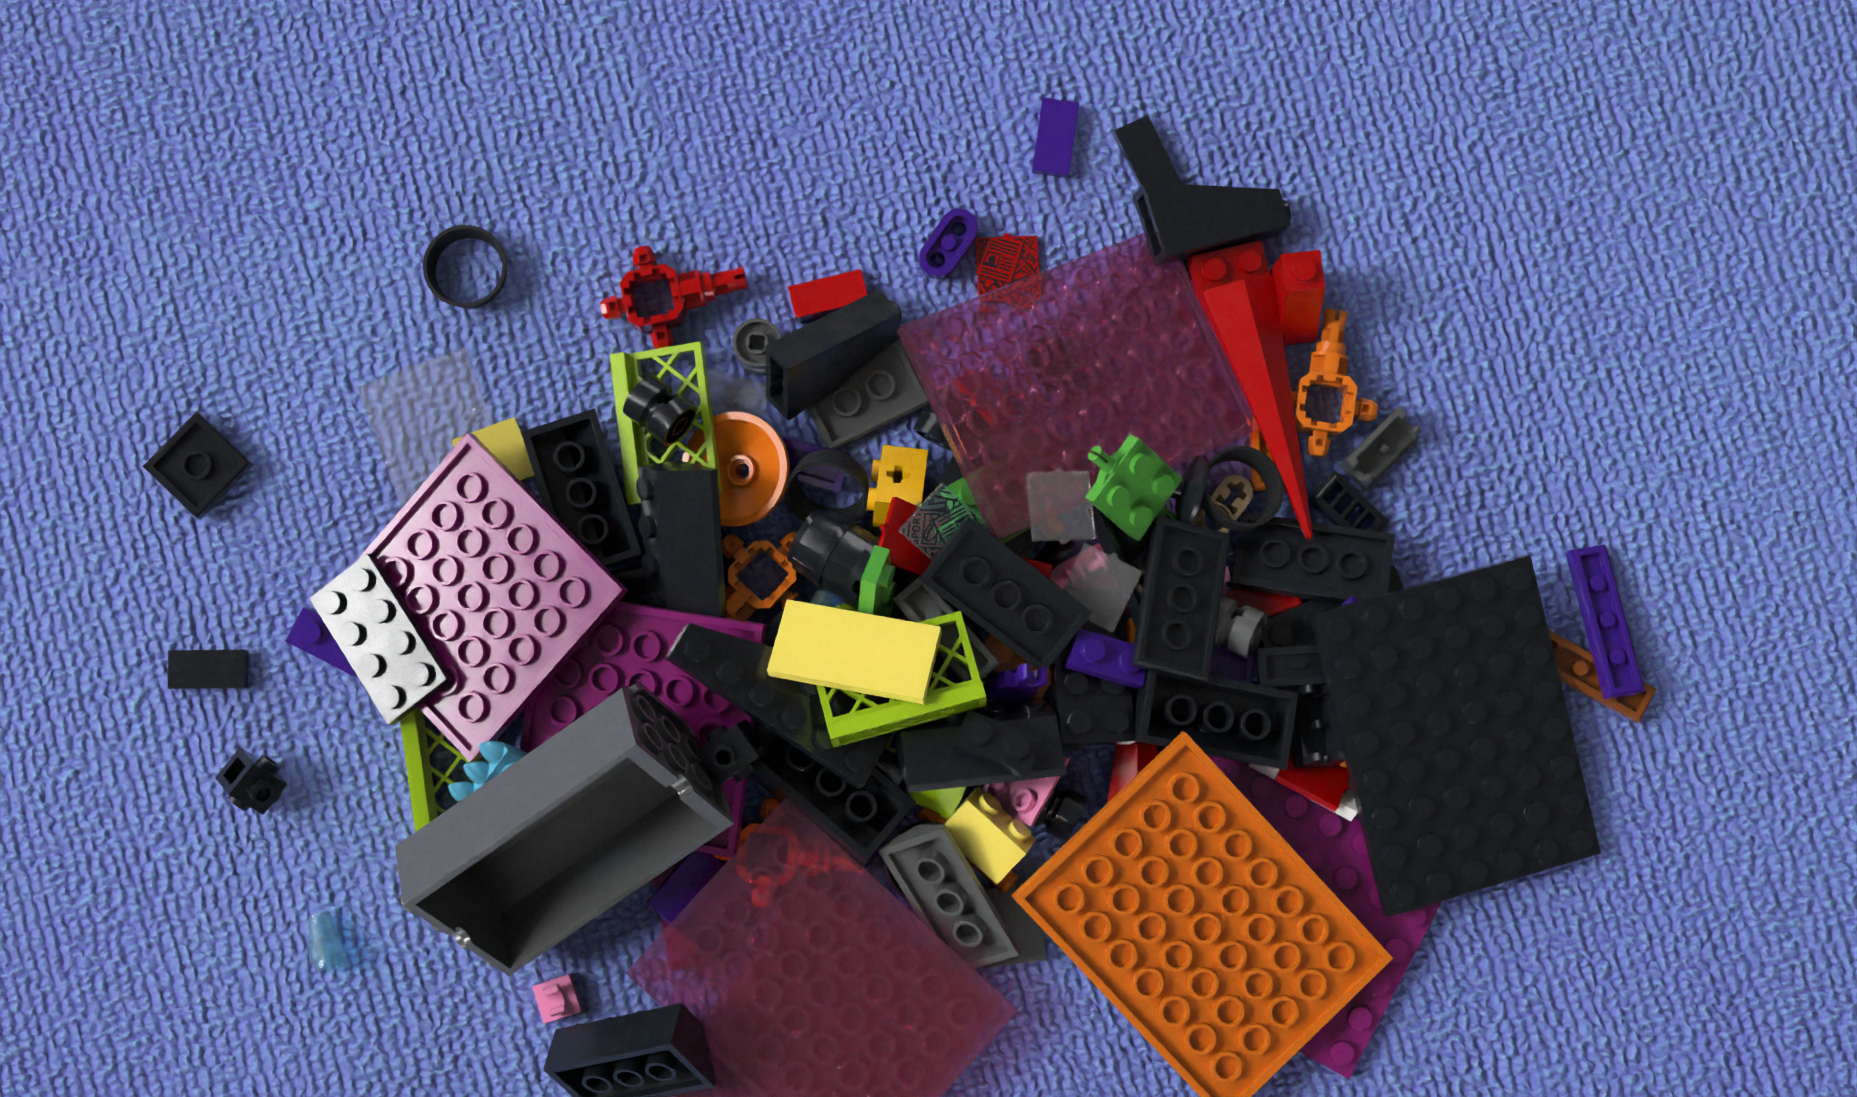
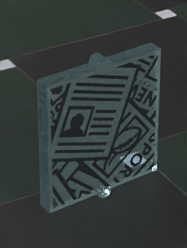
M941 482L923 503L918 502L916 504L917 510L898 531L927 557L933 560L967 515L988 532L993 527Z

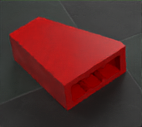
M1320 250L1281 254L1271 268L1270 275L1274 277L1284 346L1315 343L1325 293Z

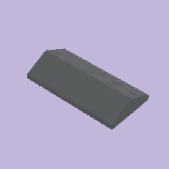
M945 824L917 825L879 847L878 852L954 975L1019 956L1021 952L1019 946Z

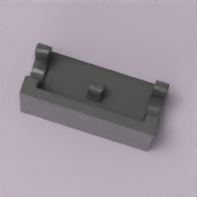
M1400 406L1391 412L1339 464L1365 492L1419 439L1420 427H1413L1405 420L1407 413Z

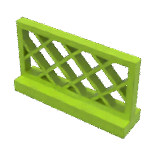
M698 341L630 354L625 352L609 354L627 505L641 508V500L636 490V482L639 478L638 466L653 464L652 460L656 463L668 462L678 447L693 457L690 463L697 465L701 463L705 467L717 469L719 494L722 493L704 343ZM694 352L696 366L686 378L673 367L682 354ZM671 356L667 362L662 359L663 357ZM652 359L664 366L657 375L662 381L671 372L684 382L676 394L684 396L691 387L700 396V405L697 408L693 423L676 443L669 446L661 459L651 452L650 442L654 437L648 433V426L640 427L623 413V406L630 392L644 379L642 377L641 361ZM696 378L698 380V386L693 383L696 380ZM701 415H702L703 424L698 421V419L701 417ZM694 425L704 432L705 442L697 453L682 442ZM706 453H707V461L703 459V456H704Z
M961 611L917 622L940 627L956 623L959 638L952 650L939 643L938 651L948 655L938 674L932 671L931 678L934 681L927 691L924 705L890 699L888 703L878 705L866 698L868 694H858L853 691L832 688L827 695L825 686L816 685L833 748L987 706L985 690L979 676ZM961 644L965 657L957 653ZM955 659L968 666L972 680L955 684L944 678L943 675L952 660ZM939 682H940L941 684L947 686V687H943V688L936 689V687L938 686ZM838 690L857 700L850 713L833 717L830 703ZM862 703L865 704L866 706L870 707V708H866V709L859 710V708L861 707Z
M418 707L400 720L415 832L437 818V810L441 813L445 812L444 809L436 804L435 793L444 782L448 784L454 783L448 776L461 759L469 763L459 751L442 740L445 737L443 733L438 737L425 727L424 713ZM427 734L436 740L430 749H428ZM439 743L458 756L444 775L433 768L430 763V755ZM432 772L441 778L435 787L433 785Z

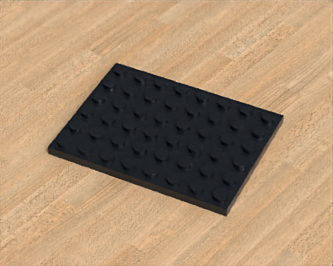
M1522 555L1310 614L1383 915L1387 917L1601 854L1531 555Z

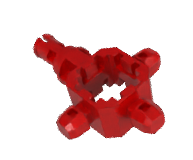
M642 246L635 248L633 251L634 267L638 270L626 272L620 282L622 297L618 298L617 295L605 298L600 302L602 316L606 320L623 319L622 315L627 314V319L633 328L643 334L653 332L650 334L654 348L658 349L674 346L673 330L669 328L680 326L687 316V310L707 306V302L716 300L718 295L749 290L743 266L710 274V271L699 273V270L677 274L674 269L666 264L657 265L656 257L651 247ZM661 279L664 282L669 281L674 309L668 310V314H659L644 319L643 316L639 317L633 289L639 288L640 284H649Z

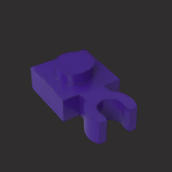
M1024 663L1019 665L1017 670L1008 669L999 672V675L984 683L986 699L1003 703H1017L1025 698L1034 696L1038 693V688L1048 683L1047 668L1042 667L1039 670L1030 671V664Z

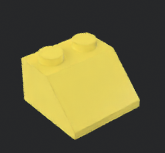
M979 787L960 804L945 823L962 853L996 884L1027 854L1036 841L1031 835L1029 828L1022 821L1013 819L1002 809L996 797L990 793L983 792Z

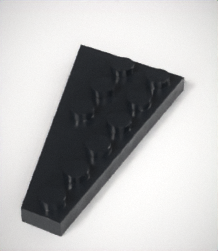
M691 623L684 625L664 659L856 789L863 788L893 732L833 748L816 685L768 675L767 668L773 647ZM825 686L827 695L832 688ZM838 690L830 703L833 717L850 713L857 700ZM869 694L866 697L878 705L888 703L891 699ZM862 703V705H861V707L859 708V710L866 709V708H870V707H868V706H866L865 704Z

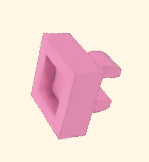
M572 973L532 986L544 1024L583 1010Z

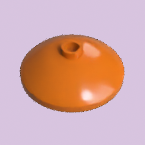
M726 412L713 417L722 486V493L719 494L721 525L729 527L747 526L765 518L781 501L790 475L788 451L780 434L764 419L744 412ZM697 428L686 444L695 453L698 452L705 442L704 432ZM684 451L681 461L690 463L693 457ZM707 453L703 456V459L706 460V461H707ZM747 465L749 467V474L743 478L741 470Z

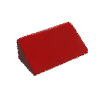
M861 269L788 286L797 324L822 318L868 295Z

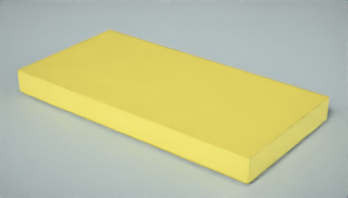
M787 599L767 672L771 677L924 705L942 629L940 626Z

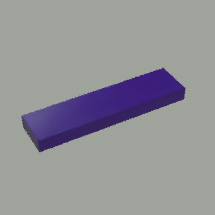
M1606 544L1569 550L1566 553V558L1603 699L1607 700L1643 693L1645 689Z

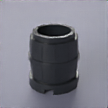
M817 509L807 517L796 533L789 549L788 561L797 573L811 581L817 588L842 598L845 604L858 611L861 578L874 545L878 546L881 536L877 537L853 519H848L828 509L823 511Z

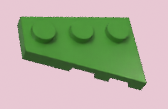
M874 545L861 578L858 612L889 618L895 613L897 607L892 600L894 599L897 583L892 581L895 566L891 565L890 549Z

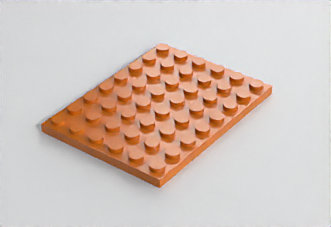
M1183 731L1011 895L1200 1097H1252L1393 959L1192 738Z

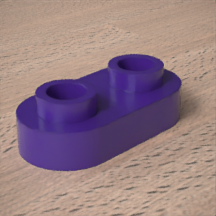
M953 209L946 213L919 253V265L926 276L932 279H943L948 277L957 267L977 237L978 223L971 212L965 209ZM956 225H962L966 229V233L962 236H956L953 234L952 228ZM935 255H940L944 258L945 263L942 266L936 267L932 265L931 258Z

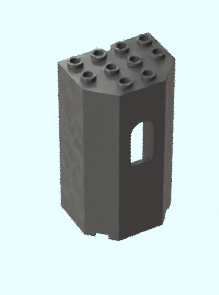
M637 682L629 688L628 686L623 687L395 846L398 864L396 870L400 878L402 893L400 899L402 905L409 913L417 914L429 922L436 931L444 932L448 936L454 933L457 943L463 949L472 951L481 957L488 966L496 967L510 976L733 825L734 822L723 784L720 783L718 778L713 779L702 765L703 757L698 752L701 748L693 739L697 735L684 718L641 682Z

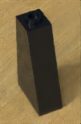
M1146 183L1132 196L1155 267L1182 261L1193 255L1277 237L1291 225L1290 208L1288 203L1282 199L1279 189Z
M878 289L766 345V398L787 421L796 417L900 339L902 313L899 306L894 301L889 300Z

